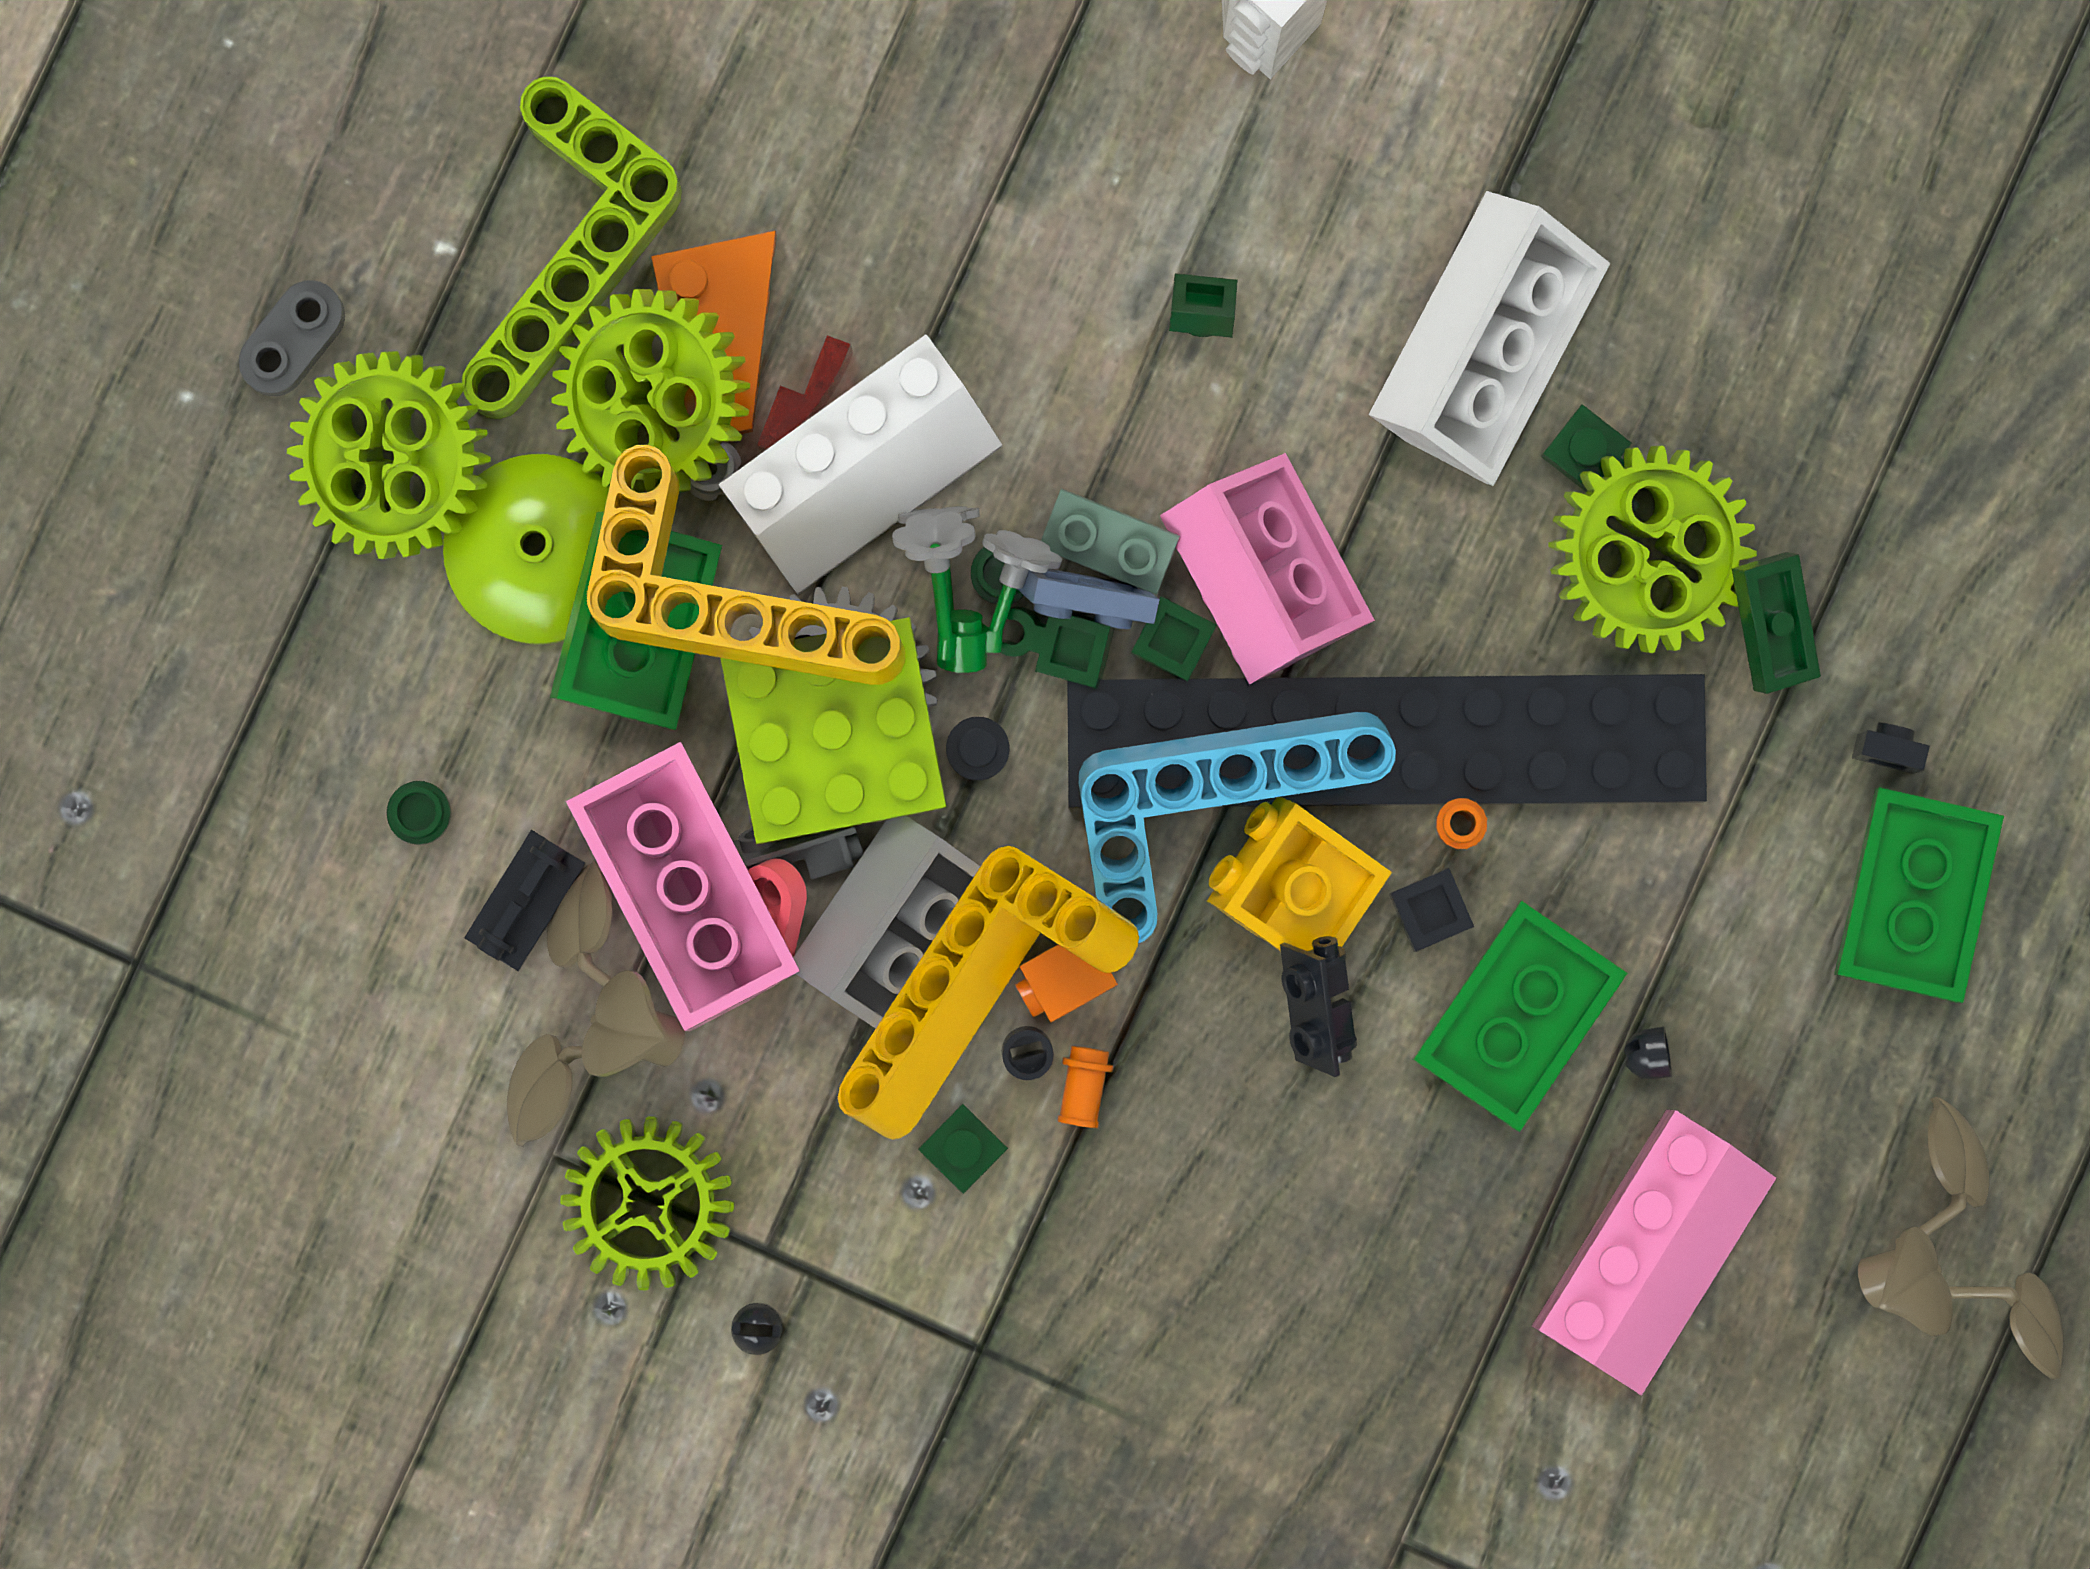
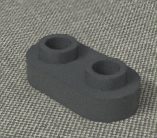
M313 280L294 284L283 294L241 349L239 369L244 380L254 390L266 396H282L293 391L339 335L345 321V309L341 299L333 289L322 282ZM309 301L318 302L321 307L319 317L313 322L301 321L299 317L301 306ZM268 351H277L281 355V364L273 372H264L260 368V359Z

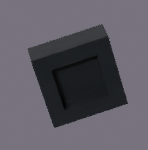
M1878 722L1876 732L1866 730L1857 734L1852 759L1915 774L1924 771L1930 745L1914 742V730Z
M1449 868L1389 893L1413 952H1417L1474 927Z

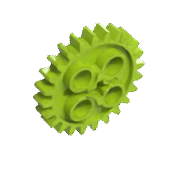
M634 289L631 298L628 294H613L610 296V309L607 306H591L589 308L594 326L588 323L575 324L572 330L580 341L578 346H560L559 351L571 364L568 370L553 371L552 376L558 381L566 383L567 386L565 393L551 398V403L567 406L569 415L562 418L556 424V427L562 430L574 429L576 437L566 449L568 453H589L584 461L582 470L585 473H595L604 470L602 486L610 487L613 468L618 457L626 449L639 445L637 433L642 423L647 428L649 434L648 445L658 448L668 458L679 480V492H687L691 489L690 478L694 481H705L712 478L707 461L713 464L727 463L729 461L726 451L721 446L722 441H741L742 435L730 425L732 417L749 415L747 408L734 401L735 394L750 389V383L734 380L732 371L739 368L746 360L744 356L726 355L724 350L731 344L735 336L733 332L713 334L712 331L717 324L719 315L706 312L697 315L699 300L695 298H681L677 302L676 291L658 290L654 296L652 289ZM657 334L663 343V355L658 363L652 354V343ZM623 345H624V356H625V358L623 357V355H622V353H621V348H622ZM609 371L613 373L616 380V390L612 398L608 396L605 389V379ZM689 388L694 391L696 396V408L691 416L687 413L684 406V397ZM675 427H676V429L678 430V432H679V434H680V437H679V440H678V441H677V434H676ZM646 468L639 471L632 480L631 490L638 493H644L645 490L646 492L654 490L662 479V471L655 468Z
M398 351L381 352L379 360H377L374 353H364L356 355V367L350 361L334 364L336 379L327 376L317 377L314 380L322 398L314 396L304 397L299 401L303 409L311 415L309 420L290 423V428L304 436L303 445L287 448V454L303 459L304 467L294 471L289 477L292 481H307L310 488L298 500L299 504L317 503L320 510L312 524L315 527L334 522L336 525L331 541L334 544L344 543L354 537L353 548L354 554L357 555L371 553L375 547L378 559L393 558L396 556L398 549L403 557H410L420 554L421 544L426 549L442 546L443 541L440 531L446 534L459 533L463 529L455 512L469 514L476 512L478 509L476 504L466 495L468 490H478L487 487V482L473 474L475 465L491 462V456L474 451V442L488 435L486 429H470L468 420L479 410L478 405L459 406L456 401L465 388L464 384L453 383L442 387L441 384L446 368L443 366H433L423 372V356L421 355L406 356L401 363ZM388 398L391 399L393 403V407L391 409H389V407L385 403ZM357 406L364 412L367 421L366 431L362 437L355 432L351 420L353 411ZM416 409L426 419L427 428L422 440L418 439L411 429V417ZM383 448L387 451H393L394 461L384 459ZM355 470L361 473L366 484V491L362 500H359L354 495L351 488V478ZM414 473L419 475L425 484L426 492L421 504L414 500L410 492V481ZM386 500L391 507V510L389 512L386 511L384 508V503Z
M1651 446L1646 462L1638 447L1627 448L1624 452V467L1615 457L1605 456L1601 458L1603 478L1592 471H1583L1580 474V478L1587 492L1585 494L1574 491L1564 493L1563 497L1575 510L1572 516L1559 515L1553 517L1552 521L1566 529L1567 533L1565 539L1551 541L1548 543V547L1555 551L1564 552L1566 561L1557 564L1550 571L1553 575L1569 576L1571 583L1559 593V597L1564 600L1580 598L1582 603L1576 609L1573 618L1576 621L1584 622L1596 616L1597 620L1592 633L1596 638H1605L1616 628L1615 646L1618 648L1629 649L1638 635V644L1641 652L1654 653L1660 636L1667 650L1677 651L1681 648L1682 631L1692 642H1702L1705 640L1702 621L1713 627H1723L1726 623L1718 607L1721 604L1738 607L1737 596L1731 590L1734 583L1731 568L1738 567L1739 560L1757 556V551L1740 546V537L1755 530V526L1749 523H1736L1734 516L1747 503L1745 499L1726 501L1723 497L1733 482L1730 477L1718 478L1712 482L1708 481L1713 467L1711 461H1700L1689 470L1690 451L1676 450L1668 463L1664 446ZM1641 488L1647 489L1655 500L1653 515L1646 522H1640L1632 511L1633 497ZM1613 516L1623 527L1637 537L1658 538L1655 544L1656 549L1673 560L1686 564L1695 570L1699 575L1698 580L1694 583L1691 582L1683 572L1667 561L1647 560L1650 555L1648 548L1609 528L1606 524L1607 518ZM1697 522L1704 528L1706 533V545L1704 550L1694 557L1687 551L1684 545V535L1687 528L1692 523ZM1613 542L1620 550L1621 565L1614 575L1608 577L1599 567L1598 555L1606 543ZM1664 576L1673 587V598L1671 603L1660 611L1652 603L1650 590L1653 583L1659 577Z

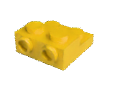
M1276 797L1272 805L1268 802H1263L1257 806L1247 819L1244 832L1250 837L1235 858L1232 855L1224 857L1212 871L1209 878V887L1214 889L1207 902L1280 952V944L1284 942L1305 951H1310L1313 949L1312 941L1324 936L1337 938L1338 946L1342 947L1392 872L1296 803L1283 797Z

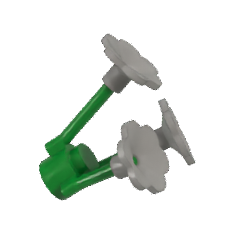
M956 506L941 509L914 510L912 513L899 514V523L906 524V526L893 532L894 546L905 550V556L908 559L915 561L924 560L925 570L931 573L938 628L937 666L941 669L957 673L983 670L987 666V653L1002 652L1003 629L1016 590L1024 587L1029 570L1046 573L1048 569H1059L1062 558L1058 554L1051 552L1050 546L1038 539L1024 538L1017 533L1007 530H999L996 534H985L982 545L992 551L995 558L1004 562L999 578L1000 582L1003 583V587L990 626L987 627L982 623L983 616L979 612L966 609L954 610L950 558L959 555L962 552V547L973 542L976 537L974 526L963 523V521L979 517V508Z

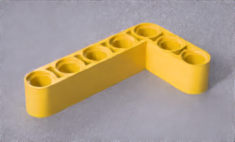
M635 445L626 449L618 457L613 468L587 591V605L590 613L609 636L619 640L870 685H880L892 681L902 671L905 663V649L895 626L886 618L874 614L662 577L679 496V480L668 458L658 448L653 446ZM646 468H655L662 471V479L654 490L647 493H638L631 490L632 480L639 471ZM643 530L649 533V541L640 553L624 555L618 552V544L627 532ZM630 592L636 595V603L628 615L621 618H611L605 615L607 601L614 594ZM693 603L699 606L698 618L692 626L686 629H674L668 626L669 614L677 605ZM745 614L760 616L763 619V626L755 638L748 641H739L731 637L732 625L740 616ZM809 625L823 627L827 631V637L819 649L812 652H802L794 648V639L802 628ZM880 636L890 642L889 653L880 662L867 664L857 658L860 644L870 637Z
M1005 846L993 851L982 863L845 1075L838 1093L840 1109L844 1114L886 1138L893 1140L907 1135L921 1119L1040 933L1097 970L1111 973L1126 966L1133 958L1139 940L1137 927L1112 908L1019 849Z

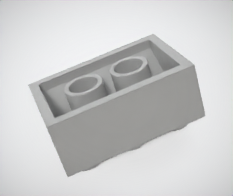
M902 816L887 819L793 958L800 970L796 975L876 1028L981 866L911 818Z

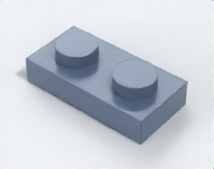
M1048 569L1046 573L1029 570L1024 587L1017 589L1035 604L1034 611L1040 614L1070 619L1073 610L1095 614L1094 621L1119 629H1131L1133 621L1154 624L1160 600L1151 592L1126 582Z

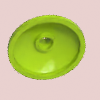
M528 454L509 458L489 467L478 475V477L487 482L486 488L468 490L466 495L478 507L477 511L469 514L455 512L463 529L459 533H444L443 557L447 578L463 608L477 622L491 632L506 639L527 644H551L564 641L596 513L605 511L609 487L602 486V477L597 473H585L582 470L583 464L550 454ZM533 533L542 534L546 540L545 549L536 556L527 555L523 550L525 538Z

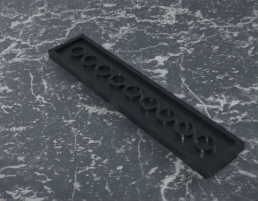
M1705 674L1263 678L1250 685L1246 678L1189 679L1188 682L1182 679H1101L1099 687L1096 688L1067 680L1068 808H1082L1078 783L1079 771L1084 761L1092 754L1111 749L1352 712H1368L1377 716L1385 724L1396 750L1395 762L1390 772L1382 779L1371 783L1281 797L1299 806L1445 805L1447 802L1457 798H1467L1477 802L1479 805L1704 803L1707 801ZM1373 735L1358 736L1350 743L1347 754L1354 759L1369 758L1376 753L1380 739ZM1296 745L1287 751L1283 763L1292 769L1305 768L1313 762L1316 756V749L1309 745ZM1243 754L1229 756L1222 762L1219 772L1222 776L1229 779L1244 777L1250 771L1253 760ZM1170 764L1158 772L1155 781L1159 786L1174 789L1186 782L1190 771L1182 765ZM1106 774L1100 776L1094 782L1091 791L1101 798H1113L1123 791L1126 781L1116 774ZM1276 797L1216 807H1257L1263 802H1268L1272 805Z

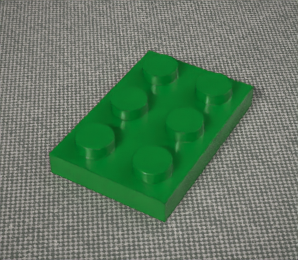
M597 512L550 698L660 728L676 730L695 653L616 639L609 636L593 618L587 605V591L604 512ZM643 530L627 532L618 544V552L624 555L640 553L649 541V533ZM671 531L662 577L712 586L723 545ZM630 592L614 594L607 601L605 615L611 618H621L628 615L636 603V595ZM693 603L677 605L669 614L668 626L674 629H686L692 626L698 618L699 606Z
M1881 787L1875 788L1834 975L1950 1002L1963 1003L2004 816Z
M1519 901L1412 1060L1515 1131L1520 1132L1628 973L1523 901Z

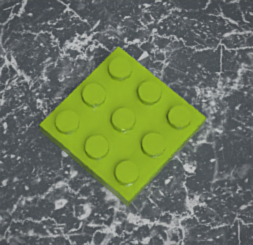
M910 617L890 621L895 626L904 646L905 663L902 671L892 681L885 684L870 685L720 658L756 844L947 808ZM827 633L794 639V648L802 652L815 651L824 644ZM880 636L870 637L860 644L857 658L867 664L880 662L888 655L890 642Z

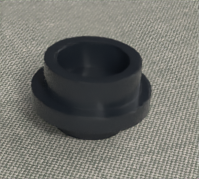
M970 717L962 720L951 730L946 743V754L951 767L962 777L975 781L990 779L997 775L1006 765L1010 753L1009 740L1004 729L998 723L986 717Z

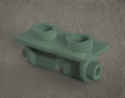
M1061 488L1041 541L1050 546L1051 552L1157 595L1180 535Z

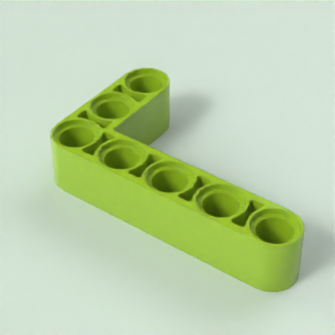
M545 76L535 79L525 88L520 101L523 119L529 130L539 141L605 192L467 365L462 375V383L465 386L463 390L464 395L472 405H478V412L481 415L490 419L509 417L523 405L561 357L560 346H569L576 338L572 330L575 324L588 323L591 319L589 308L603 304L675 213L681 202L682 189L675 170L669 162L571 85L557 77ZM559 97L568 103L565 117L552 125L537 121L535 115L538 105L544 99ZM604 135L616 139L618 150L609 161L593 163L585 158V149L593 138ZM659 174L665 177L668 181V189L662 198L654 202H643L635 197V186L643 176ZM611 223L625 226L629 231L628 240L620 250L604 252L596 247V235L602 227ZM581 273L587 276L589 288L585 296L580 300L564 302L557 298V284L565 275ZM539 322L547 325L549 328V339L543 348L535 352H525L518 348L517 335L526 324ZM502 372L508 375L510 380L509 390L501 400L485 402L479 399L478 384L486 374Z

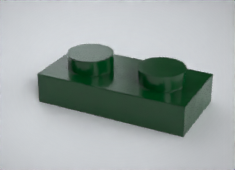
M1784 552L1731 568L1753 690L1769 694L1821 677L1799 554Z

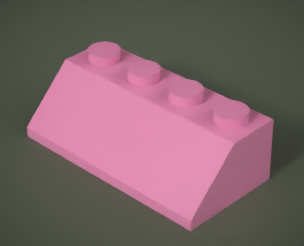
M681 742L566 801L684 1031L690 1032L800 972Z
M1666 1110L1532 1327L1642 1396L1773 1185L1776 1177L1735 1147L1676 1110Z

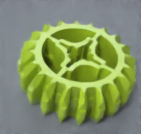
M655 1116L646 1117L644 1136L637 1137L635 1126L631 1119L621 1120L620 1132L623 1141L616 1143L612 1134L606 1129L598 1131L596 1133L597 1140L605 1151L599 1156L591 1148L582 1146L578 1150L577 1155L582 1161L591 1166L589 1171L584 1173L578 1169H568L565 1174V1178L568 1181L582 1185L581 1194L569 1193L563 1194L560 1197L561 1205L567 1207L580 1206L581 1213L580 1217L565 1220L563 1222L564 1230L574 1231L584 1226L588 1237L578 1241L573 1246L574 1252L580 1255L590 1250L593 1246L601 1252L592 1261L590 1270L595 1274L604 1270L610 1260L618 1264L612 1278V1283L617 1286H622L625 1283L630 1269L638 1270L637 1286L639 1290L643 1291L650 1288L653 1270H659L661 1282L665 1288L673 1287L676 1284V1276L672 1266L677 1263L680 1264L687 1276L690 1278L696 1276L699 1273V1268L690 1255L697 1251L704 1258L714 1260L718 1255V1251L713 1245L705 1241L707 1234L710 1233L717 1237L726 1238L730 1233L728 1226L713 1221L715 1212L729 1213L735 1210L734 1201L715 1200L714 1190L731 1186L733 1183L731 1176L723 1175L711 1180L707 1171L722 1161L720 1153H711L701 1161L695 1153L703 1146L705 1137L701 1133H696L685 1146L678 1143L683 1131V1124L679 1121H672L665 1138L658 1137L659 1123L658 1118ZM638 1149L658 1150L675 1157L685 1167L664 1180L655 1181L647 1178L638 1166L635 1167L627 1153ZM612 1166L618 1175L617 1180L623 1189V1201L615 1213L600 1223L596 1209L597 1190L603 1175ZM630 1176L636 1185L641 1186L647 1193L655 1190H664L671 1184H675V1188L663 1196L664 1204L657 1206L663 1210L659 1220L666 1231L660 1222L654 1220L649 1214L636 1215L623 1223L621 1222V1218L633 1210L631 1202L638 1201V1199L632 1197L637 1187ZM696 1183L700 1197L699 1217L691 1235L684 1241L673 1219L672 1205L682 1192ZM632 1226H642L647 1228L657 1240L662 1242L668 1254L655 1257L635 1255L621 1249L611 1239Z

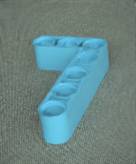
M1352 712L1111 749L1092 754L1084 761L1079 771L1078 783L1096 899L1110 908L1123 898H1135L1144 904L1142 912L1130 921L1137 927L1138 943L1145 941L1152 935L1157 925L1158 913L1144 817L1359 785L1380 780L1390 772L1395 762L1396 754L1393 741L1385 724L1377 716L1368 712ZM1373 735L1380 739L1376 753L1369 758L1354 759L1347 754L1350 743L1358 736ZM1296 745H1309L1316 749V756L1313 762L1305 768L1292 769L1283 763L1287 751ZM1243 754L1253 760L1250 771L1244 777L1229 779L1222 776L1219 772L1222 762L1229 756ZM1170 764H1179L1190 771L1184 784L1174 789H1168L1156 783L1155 778L1163 767ZM1116 774L1126 781V785L1118 796L1101 798L1091 791L1094 782L1100 776ZM1125 836L1135 843V847L1125 858L1120 860L1110 859L1101 853L1103 844L1109 838Z

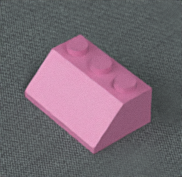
M1286 453L1213 482L1160 515L1166 529L1180 535L1175 548L1184 560L1201 592L1204 603L1210 609L1249 685L1291 666L1375 621Z

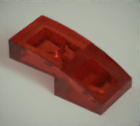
M827 335L805 393L801 394L783 386L779 387L757 444L761 453L824 408L836 390L853 355L851 344Z

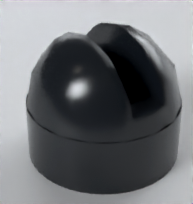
M1022 1026L1016 1028L1006 1036L1002 1044L1003 1063L1007 1071L1018 1079H1037L1043 1076L1052 1065L1054 1052L1051 1041L1042 1030L1036 1027ZM1041 1041L1043 1049L1025 1052L1012 1057L1010 1049Z
M1665 1027L1648 1028L1634 1033L1626 1042L1624 1053L1627 1055L1625 1061L1627 1068L1641 1079L1653 1080L1672 1077L1670 1051Z
M748 1304L737 1312L732 1321L731 1333L733 1340L742 1351L748 1354H765L774 1349L782 1338V1318L768 1304ZM741 1323L773 1325L772 1337L740 1334Z

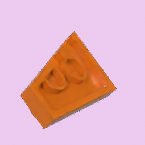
M776 231L651 256L658 290L676 291L677 302L681 298H695L699 300L697 315L702 312L717 313L719 318L712 331L713 334L733 332L735 338L724 351L727 356L745 357L746 362L732 371L734 380L750 383V389L735 394L734 402L749 410V415L732 417L730 425L738 430L740 434L753 432L762 362V346L770 296V280L776 247ZM691 388L687 390L684 397V406L690 416L696 408V396Z

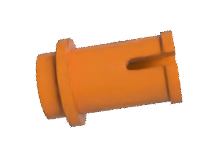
M1457 798L1447 802L1440 809L1436 818L1438 836L1446 845L1455 849H1468L1477 845L1487 831V817L1484 810L1477 802L1467 798ZM1460 814L1468 821H1471L1472 824L1466 836H1460L1453 832L1450 826L1452 815Z
M1071 1046L1070 1057H1063L1062 1064L1068 1065L1058 1122L1089 1128L1099 1127L1098 1117L1106 1072H1113V1065L1107 1064L1108 1051Z

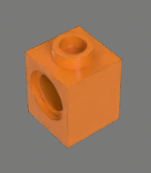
M1059 944L1019 966L1025 979L1014 984L1032 1017L1034 1018L1045 1012L1050 1023L1118 985L1112 973L1097 970Z

